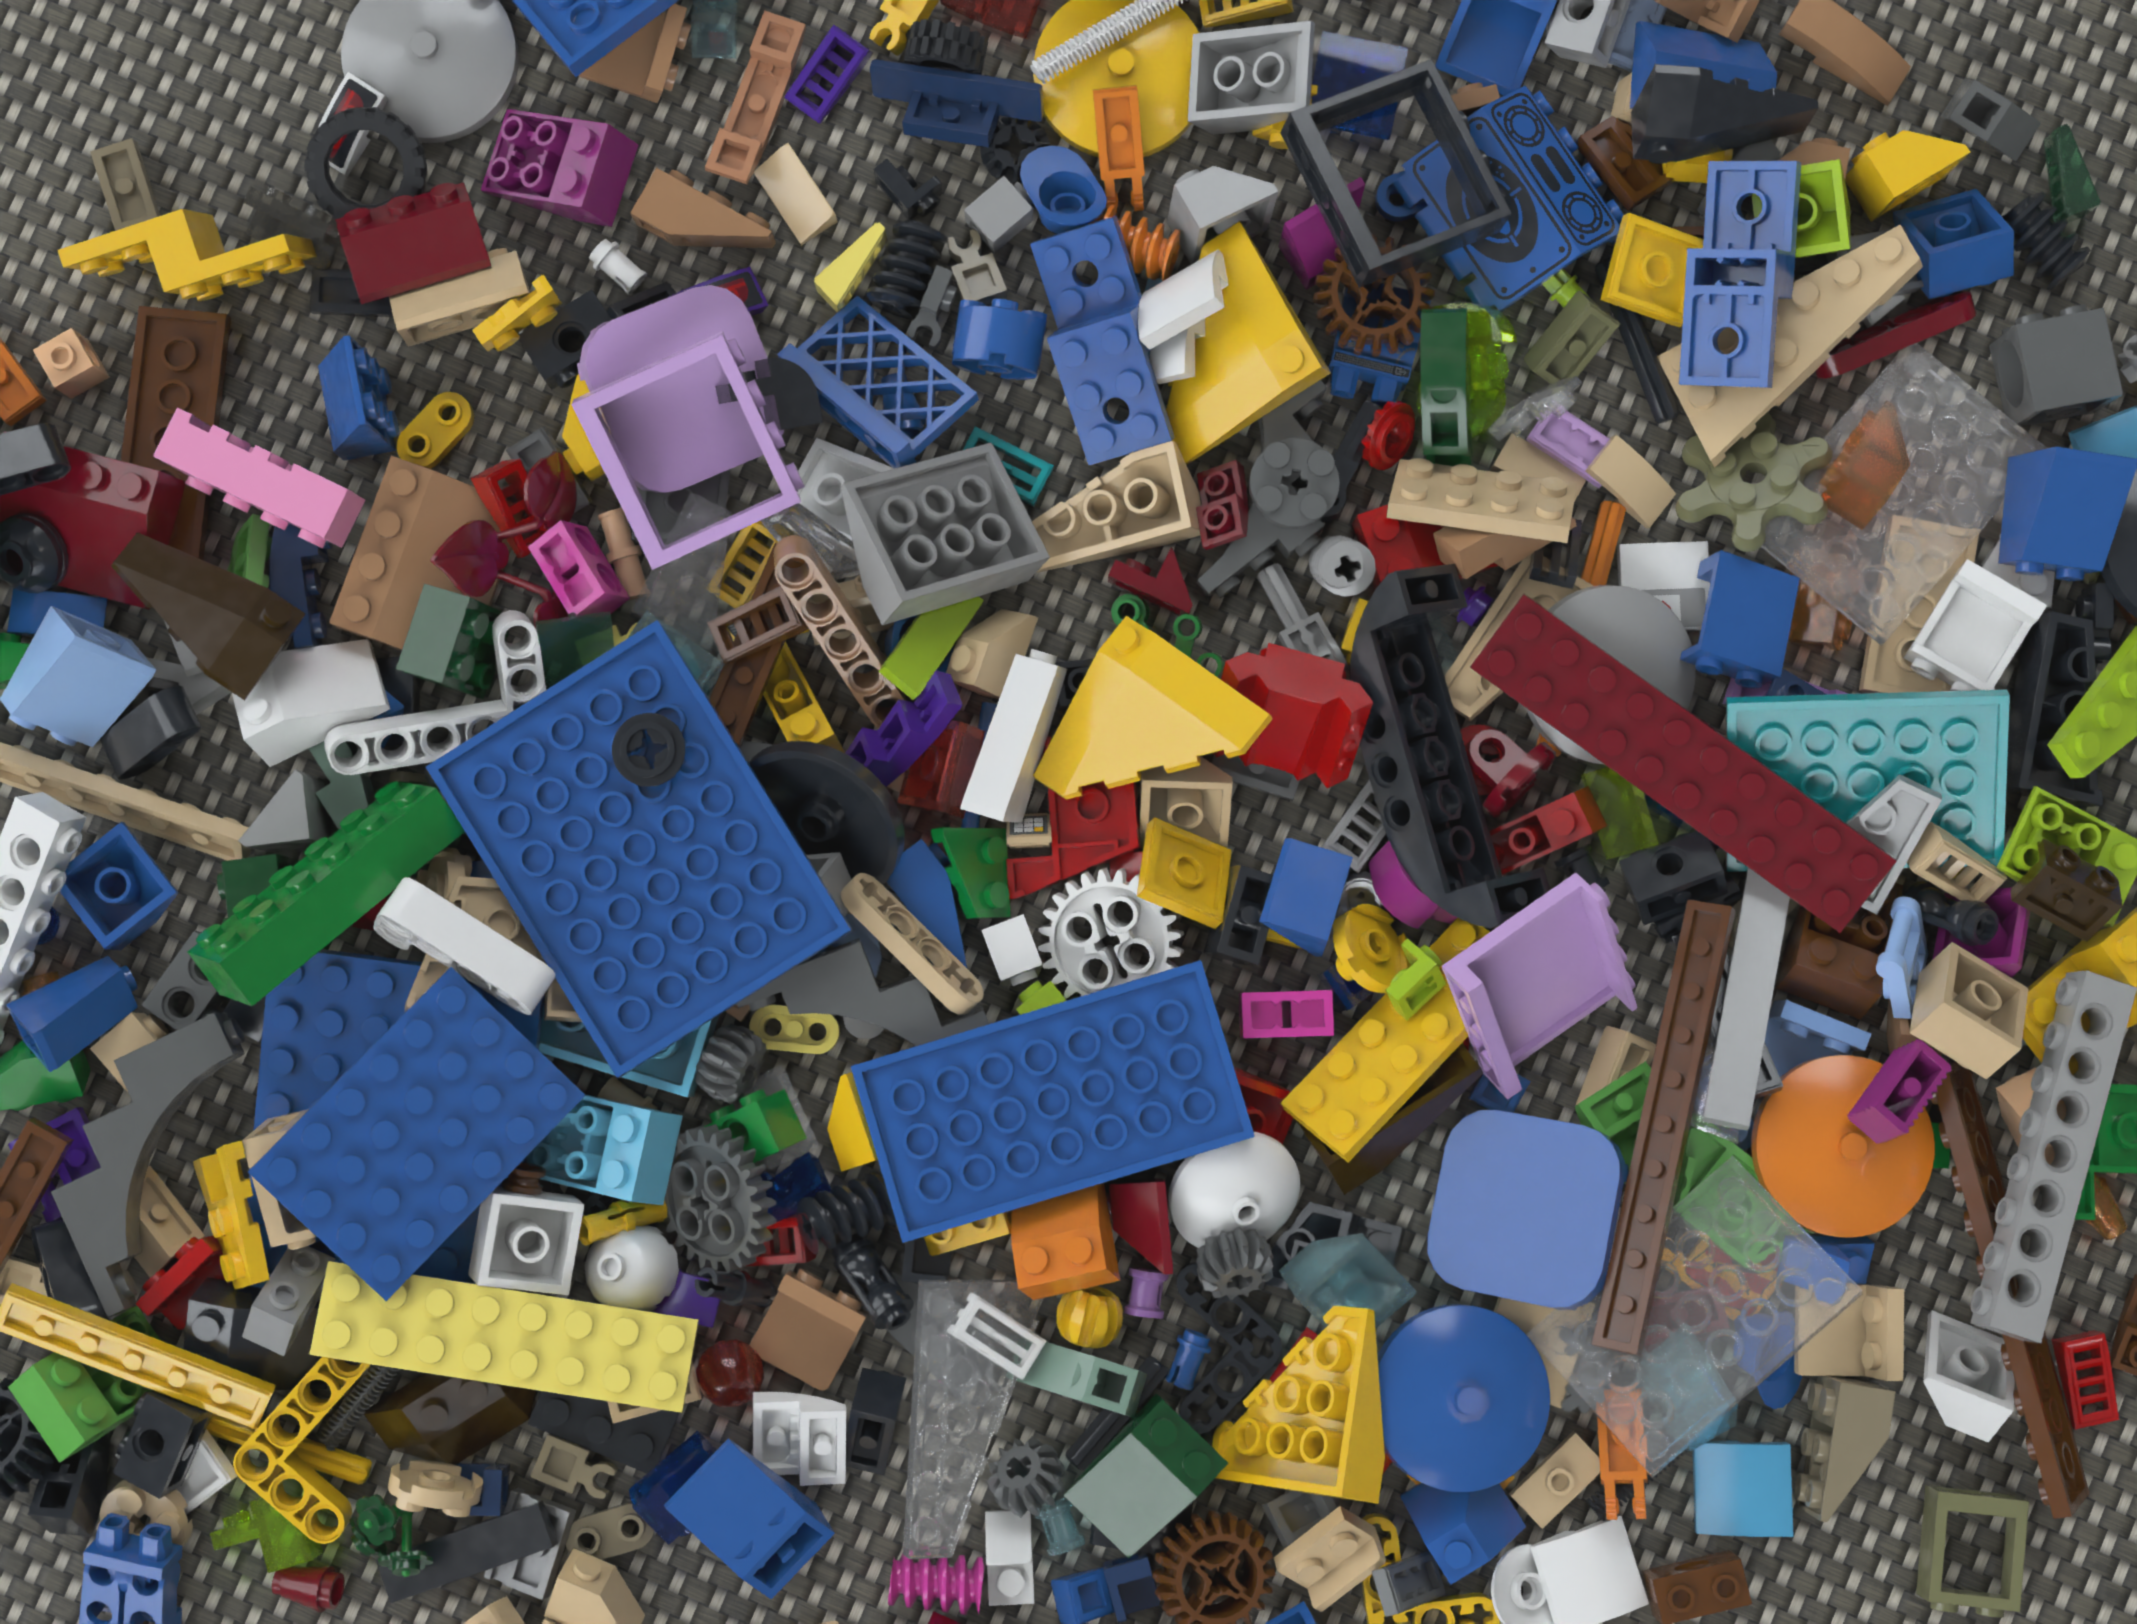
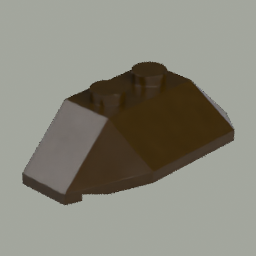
M424 1373L369 1407V1409H366L364 1415L389 1449L429 1461L456 1465L529 1420L536 1390Z

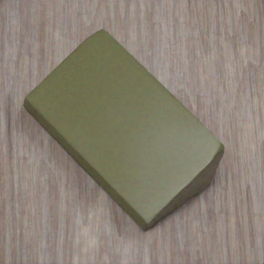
M1577 291L1525 355L1524 361L1535 374L1565 393L1621 323L1587 295Z

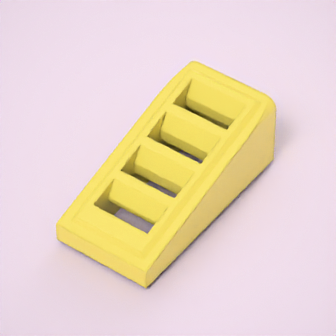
M880 222L870 227L814 278L817 292L837 313L849 303L887 241L886 230Z

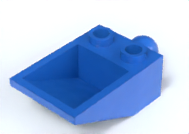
M1462 0L1436 61V68L1470 83H1482L1483 87L1496 84L1498 92L1502 96L1519 89L1557 0Z

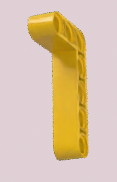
M321 1357L238 1449L234 1456L233 1466L238 1477L303 1534L316 1543L327 1544L339 1538L352 1517V1507L342 1493L305 1463L293 1450L371 1364L350 1365L344 1360ZM317 1379L326 1382L331 1390L330 1398L319 1399L315 1397L310 1389V1381ZM290 1414L296 1417L300 1425L299 1432L288 1433L283 1430L279 1422L280 1415ZM255 1448L264 1451L269 1459L268 1466L257 1467L249 1459V1450ZM295 1479L300 1482L304 1490L303 1496L293 1497L287 1494L283 1487V1480ZM330 1509L337 1515L338 1525L329 1527L322 1524L318 1519V1510Z

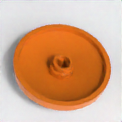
M1831 1055L1808 1060L1780 1077L1784 1085L1782 1090L1766 1095L1758 1108L1752 1129L1751 1151L1759 1183L1772 1204L1784 1216L1809 1231L1842 1238L1862 1237L1882 1231L1902 1219L1915 1206L1929 1182L1934 1163L1935 1141L1931 1120L1926 1107H1923V1112L1918 1114L1919 1119L1913 1121L1914 1126L1908 1128L1909 1133L1876 1144L1848 1119L1847 1115L1883 1066V1064L1877 1061L1853 1055Z

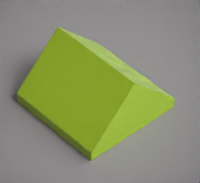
M1836 159L1801 165L1795 258L1850 250V205L1841 160ZM1753 194L1752 204L1755 219L1761 213L1763 205L1760 197Z

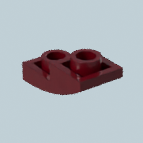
M1233 460L1197 473L1202 505L1196 507L1202 547L1205 550H1209L1246 537L1248 530V496L1244 466L1239 461Z

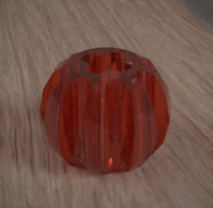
M742 1340L719 1341L702 1353L696 1369L697 1382L704 1397L718 1407L741 1406L752 1400L753 1392H759L764 1380L762 1359L756 1350Z

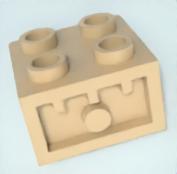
M1847 1284L1843 1300H1834L1795 1286L1794 1372L1802 1376H1866L1884 1381H1903L1904 1289L1883 1285Z

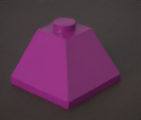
M1361 177L1346 185L1358 209L1365 188V183ZM1317 204L1284 223L1278 247L1307 290L1315 285L1317 275L1327 274L1322 268L1325 259L1337 261L1334 252L1338 246Z

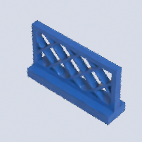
M859 296L851 300L798 348L789 343L777 354L778 358L794 362L804 369L815 384L820 407L893 469L916 463L915 457L979 401L977 392ZM858 314H861L869 321L868 332L845 333L846 324ZM894 341L899 345L898 356L875 357V343ZM868 343L867 358L844 359L845 345ZM837 345L836 360L817 361L811 356L821 346ZM898 367L896 383L874 384V369ZM905 367H926L929 370L928 380L904 382ZM867 369L866 384L847 386L843 382V371ZM954 390L961 396L951 406L934 407L935 391ZM928 392L927 407L903 409L904 393ZM897 394L896 409L876 410L873 407V395ZM927 419V427L913 440L903 432V420Z

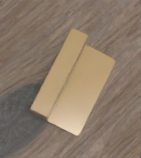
M148 1166L140 1202L139 1232L142 1253L134 1257L149 1277L164 1269L171 1260L175 1259V1253L191 1238L196 1237L200 1240L205 1236L151 1166Z

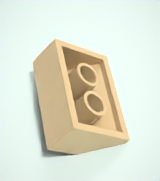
M506 248L488 251L491 267L389 296L397 331L408 347L477 327L512 298L520 300L528 295L530 290L517 251L508 253Z

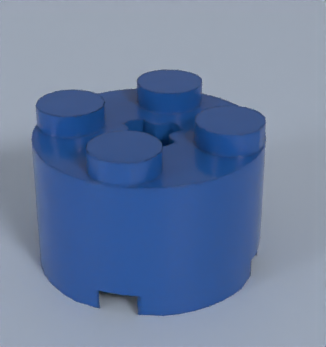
M993 299L991 306H986V304L978 301L961 300L952 349V365L961 370L984 376L986 371L1001 373L1000 378L1035 379L1040 368L1047 314L1032 310L1020 312L1018 311L1019 304L1017 302L1006 299Z

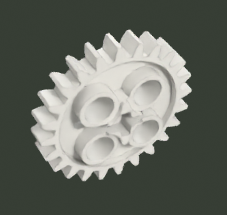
M1102 868L1098 872L1097 881H1095L1088 871L1081 875L1082 888L1073 880L1065 884L1069 897L1060 892L1053 895L1052 898L1059 909L1047 908L1044 910L1043 914L1053 922L1039 928L1038 932L1049 936L1050 939L1048 942L1040 945L1038 950L1051 953L1052 958L1042 966L1043 969L1056 968L1059 972L1051 981L1054 985L1063 981L1068 984L1064 993L1065 998L1070 997L1075 992L1084 996L1178 967L1169 959L1170 957H1179L1184 953L1182 948L1172 945L1173 940L1184 935V931L1171 929L1170 924L1180 915L1178 913L1166 914L1163 907L1137 897L1140 873L1131 882H1127L1124 868L1116 872L1114 879L1110 878L1107 868ZM1116 901H1123L1131 906L1133 909V920L1131 923L1120 922L1115 917L1113 909ZM1096 903L1100 904L1103 909L1104 923L1100 915L1095 911L1094 906ZM1075 917H1084L1090 922L1092 926L1090 938H1081L1075 933L1073 929ZM1108 934L1109 936L1117 935L1120 943L1115 947L1112 945L1105 946L1102 939ZM1133 943L1142 944L1148 949L1150 955L1148 964L1141 965L1133 961L1130 956V947ZM1096 958L1105 962L1109 972L1107 979L1100 980L1092 976L1089 970L1091 959ZM1118 959L1127 971V978H1123L1120 975Z

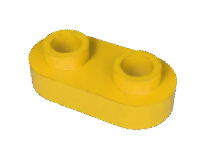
M443 392L435 396L400 433L396 445L399 457L402 460L428 469L435 467L471 429L474 422L472 406L462 395L455 392ZM447 407H455L456 414L451 420L442 419V412ZM417 439H424L426 443L425 448L421 452H413V442Z

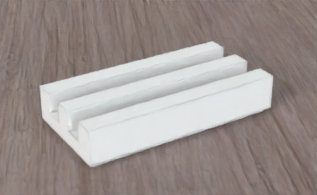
M970 1292L966 1299L968 1301L965 1309L961 1308L956 1315L959 1319L955 1325H950L947 1332L1015 1377L1023 1380L1045 1345L1046 1340L978 1295ZM978 1309L1032 1343L1029 1350L1027 1351L975 1317ZM969 1325L973 1326L1020 1357L1022 1361L1019 1366L965 1332Z

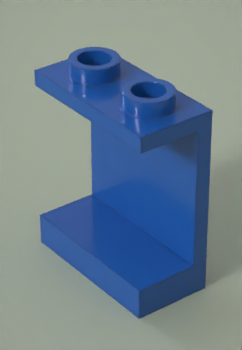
M1723 550L1700 561L1697 578L1710 582V588L1699 642L1682 651L1680 660L1695 665V669L1701 673L1708 675L1722 674L1734 678L1737 685L1745 688H1761L1762 685L1771 682L1775 677L1780 678L1800 578Z

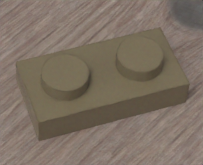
M133 138L90 151L115 231L160 216L138 143Z

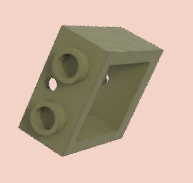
M1925 1485L1916 1594L1930 1602L1931 1609L1956 1613L1958 1612L1959 1605L1976 1607L1975 1613L1979 1615L1997 1618L2004 1617V1610L2020 1612L2029 1501L2014 1494ZM1948 1511L2006 1517L2000 1594L1941 1588Z

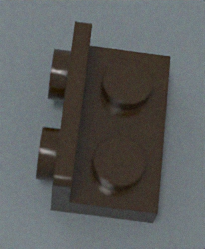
M2043 839L2038 844L2039 861L2010 889L2011 899L2020 906L2087 942L2123 907L2119 881L2109 869L2103 866L2096 867L2081 859L2075 851L2065 845L2058 846L2047 839Z

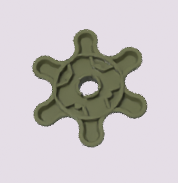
M1769 412L1755 423L1757 428L1745 439L1741 437L1725 452L1726 458L1715 468L1698 436L1689 438L1682 449L1684 463L1701 471L1705 476V481L1700 486L1682 493L1676 502L1675 510L1677 516L1689 523L1699 522L1711 515L1726 516L1733 523L1731 535L1733 545L1740 551L1745 552L1761 548L1766 540V526L1776 517L1790 516L1802 524L1815 525L1821 523L1828 514L1826 501L1818 493L1805 488L1804 480L1809 473L1830 464L1833 457L1831 446L1820 437H1812L1804 442L1793 445L1778 442L1774 436L1776 422ZM1747 470L1751 473L1756 472L1766 476L1763 481L1756 484H1750L1742 480Z

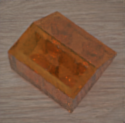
M1887 400L1876 414L1871 410L1866 412L1841 447L1842 450L1835 461L1833 460L1819 481V484L1825 487L1821 496L1826 501L1828 509L1861 530L1866 527L1888 501L1910 467L1895 406Z

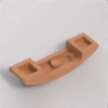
M764 10L750 47V60L724 128H719L705 165V171L748 184L762 157L785 99L784 96L787 93L799 56L806 24Z

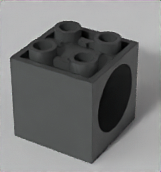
M2082 304L2060 310V316L2044 319L2043 313L2026 315L2016 319V325L2003 329L2002 336L1989 345L2008 430L2093 414L2124 395L2104 308L2087 310V306Z

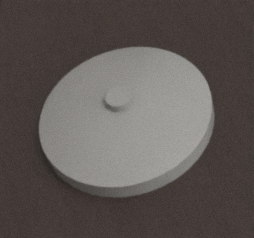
M360 0L351 13L344 30L341 62L344 77L349 72L389 98L383 111L395 114L406 125H409L416 133L415 136L419 142L440 143L459 139L473 133L488 123L499 112L515 84L519 64V49L514 27L498 0Z
M1598 585L1571 593L1549 609L1554 615L1688 710L1694 691L1696 669L1695 665L1681 661L1680 657L1682 651L1692 647V644L1681 621L1662 601L1639 589L1618 585ZM1526 708L1531 721L1539 733L1558 750L1583 761L1604 764Z

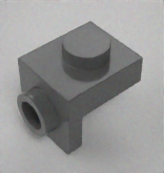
M1290 1490L1262 1505L1282 1546L1285 1547L1293 1543L1339 1507L1340 1502L1339 1498Z

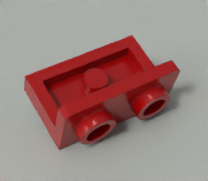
M208 1236L198 1240L196 1237H193L175 1253L174 1256L178 1261L167 1272L161 1269L145 1282L142 1289L146 1293L135 1304L147 1316L162 1313L178 1330L185 1329L188 1302L195 1291L207 1277L225 1280L220 1265V1256L223 1253L218 1238Z

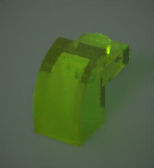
M1459 302L1432 306L1433 309L1467 308L1473 391L1489 392L1505 389L1504 379L1508 377L1509 367L1505 353L1501 352V345L1517 342L1514 328L1507 317L1497 309L1483 304Z
M261 1496L249 1502L253 1517H251L249 1510L228 1515L222 1518L223 1526L210 1532L214 1551L259 1538L268 1573L312 1561L323 1554L321 1543H316L309 1539Z

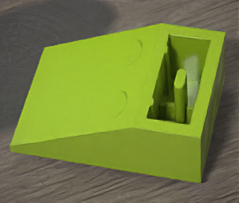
M2033 786L1996 868L2015 882H2018L2039 861L2038 844L2043 839H2047L2058 846L2065 845L2071 848L2081 859L2096 867L2103 866L2109 869L2119 881L2123 905L2137 876V839L2051 793ZM2121 909L2104 926L2113 927Z

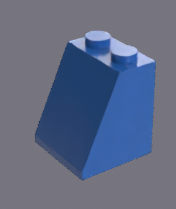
M2056 446L2008 457L1998 564L2016 566L2015 573L2022 575H2043L2044 570L2055 571L2056 579L2066 581L2084 580V574L2103 571L2137 469V458Z

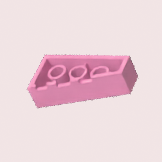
M178 407L153 457L188 475L185 484L209 496L215 488L225 493L223 502L246 513L253 506L263 511L260 517L261 520L284 531L288 524L301 529L298 537L320 548L324 547L326 541L340 548L343 547L365 502V499L349 489L293 463V465H290L285 459L257 445L252 447L250 443L232 435L230 432L215 425L211 427Z

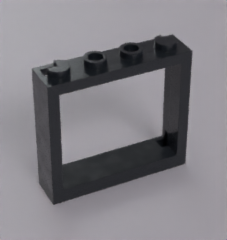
M1432 59L1289 113L1280 132L1359 288L1497 234L1512 214L1505 201L1507 194L1502 188H1498L1490 172V164L1483 150L1478 149L1470 134V125L1466 115L1462 111H1458L1450 95L1449 83L1447 79L1442 80ZM1415 96L1477 218L1382 255L1319 132Z

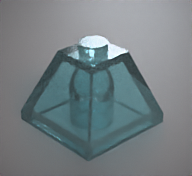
M1363 1233L1312 1241L1279 1270L1295 1298L1325 1328L1329 1324L1325 1323L1323 1316L1333 1306L1372 1309L1375 1314V1328H1377L1417 1294L1415 1288Z

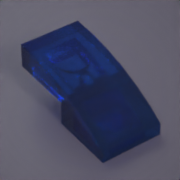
M809 1151L775 1177H772L765 1171L760 1175L762 1181H770L773 1184L770 1189L766 1190V1196L776 1201V1205L768 1208V1213L776 1219V1222L794 1215L801 1198L810 1196L814 1199L817 1192L824 1190L830 1192L831 1190L819 1159Z

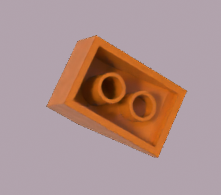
M1104 1183L1011 1210V1245L1018 1289L1031 1299L1037 1300L1121 1281Z

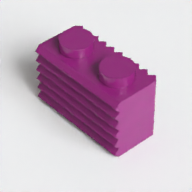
M1916 1039L1915 1042L1907 1043L1906 1046L1898 1047L1897 1050L1894 1049L1847 1115L1848 1119L1876 1144L1884 1143L1909 1133L1908 1128L1914 1126L1913 1121L1919 1119L1918 1114L1923 1112V1107L1927 1106L1928 1100L1933 1098L1932 1094L1938 1092L1937 1087L1941 1086L1942 1080L1947 1078L1946 1074L1952 1071L1951 1065L1919 1039Z

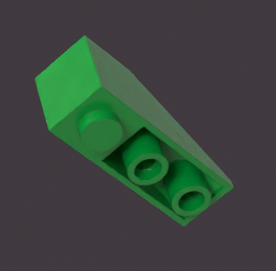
M23 1040L0 1057V1111L9 1109L19 1111L36 1104L53 1101L68 1102L76 1097L83 1096L91 1072L84 1051L81 1050L62 1066L49 1072Z

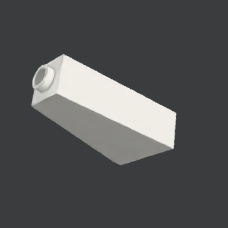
M1031 649L1029 657L1019 654L1015 655L960 809L1002 822L1022 823L1035 780L1033 774L1041 760L1067 671L1066 668L1055 665L1057 656Z

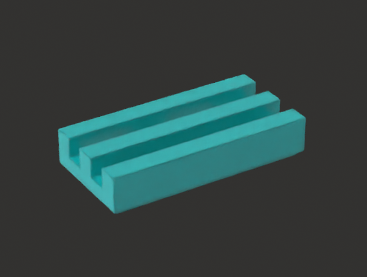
M975 426L963 450L975 447L978 441L984 444L992 442L995 449L1041 471L1036 478L1001 460L1008 475L1032 486L1031 491L1028 492L1014 485L1021 501L1034 507L1041 491L1046 485L1048 477L1054 469V465Z

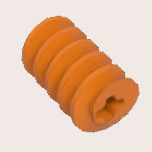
M1110 205L1104 214H1101L1099 218L1088 224L1116 216V206ZM1126 211L1118 222L1135 274L1141 273L1146 268L1147 278L1156 280L1162 274V281L1168 279L1179 255L1181 230L1175 229L1168 239L1164 238L1163 223H1159L1151 233L1148 232L1147 217H1142L1135 227L1132 226V212Z

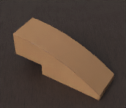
M1799 0L1779 33L1783 38L1815 56L1812 61L1814 64L1887 106L1911 68L1902 56L1876 32L1832 0Z
M1573 517L1571 518L1570 530L1577 526L1576 520ZM1448 526L1433 533L1440 561L1445 565L1455 564L1458 574L1465 579H1468L1493 562L1506 571L1533 554L1534 551L1552 542Z

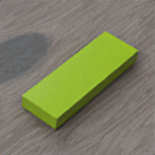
M978 596L917 615L878 672L914 700L921 694L927 682L938 669L984 600Z

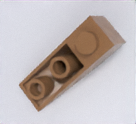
M656 168L630 212L637 226L674 246L773 248L776 244L773 233L769 230L771 225L765 219L752 212H747L746 216H743L731 209L733 204L728 199L714 191H709L705 195L693 188L694 182L676 170H671L667 174Z

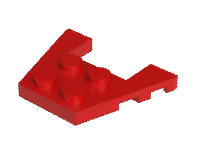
M1051 737L1046 739L1041 759L1052 740ZM1101 781L1082 786V796L1067 800L1048 788L1052 855L1006 859L1009 899H1021L1141 848L1136 782L1108 789L1105 782Z

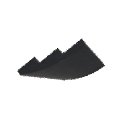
M1309 1202L1296 1217V1221L1290 1229L1285 1231L1274 1243L1275 1246L1271 1250L1273 1254V1278L1264 1282V1284L1346 1307L1372 1309L1375 1315L1384 1317L1406 1229L1360 1217L1352 1212Z

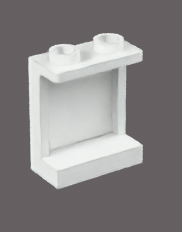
M1967 559L1954 575L1904 658L1912 663L1911 669L1922 677L1934 680L1937 677L1951 685L1950 691L1995 690L1996 683L2028 631L2038 621L2047 605Z

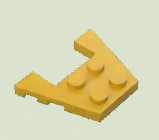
M242 1140L217 1148V1154L193 1161L209 1211L210 1228L213 1236L218 1238L223 1255L220 1256L222 1273L226 1282L232 1281L235 1290L270 1280L259 1223L253 1222L248 1198L253 1197L251 1182L249 1178L244 1179L239 1159L246 1158Z

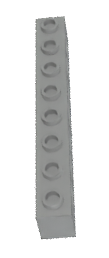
M2085 970L2066 973L2065 978L2060 981L2056 989L2055 1001L2058 1005L2054 1019L2047 1026L2044 1033L2043 1045L2046 1047L2041 1065L2037 1067L2032 1077L2031 1088L2034 1092L2030 1107L2024 1112L2019 1124V1132L2022 1136L2018 1151L2012 1156L2008 1164L2007 1177L2010 1180L2005 1197L2000 1200L1996 1208L1995 1221L1998 1224L1993 1241L1988 1244L1983 1255L1985 1271L1981 1286L1975 1290L1971 1299L1970 1307L1973 1315L1970 1324L2021 1341L2042 1342L2137 987ZM2083 1012L2090 1019V1028L2087 1033L2081 1026ZM2072 1055L2078 1062V1072L2075 1077L2069 1070V1060ZM2060 1099L2065 1103L2067 1110L2063 1120L2057 1114V1104ZM2049 1143L2055 1152L2054 1160L2051 1164H2048L2045 1159V1148ZM2037 1187L2043 1196L2042 1204L2038 1209L2034 1206L2032 1200L2033 1192ZM2024 1232L2028 1233L2031 1240L2030 1248L2026 1253L2022 1251L2020 1246V1240ZM2013 1276H2015L2019 1285L2018 1292L2014 1298L2010 1296L2008 1291V1284Z

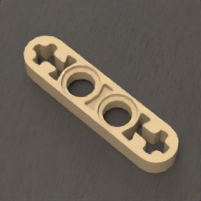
M859 873L844 886L841 891V899L848 911L945 1007L958 1015H965L983 999L984 991L978 979L873 876ZM891 923H893L901 931V933L897 931ZM923 954H924L926 957H928V958L930 959V961H931L934 965H932L930 962H928L927 959L923 956Z

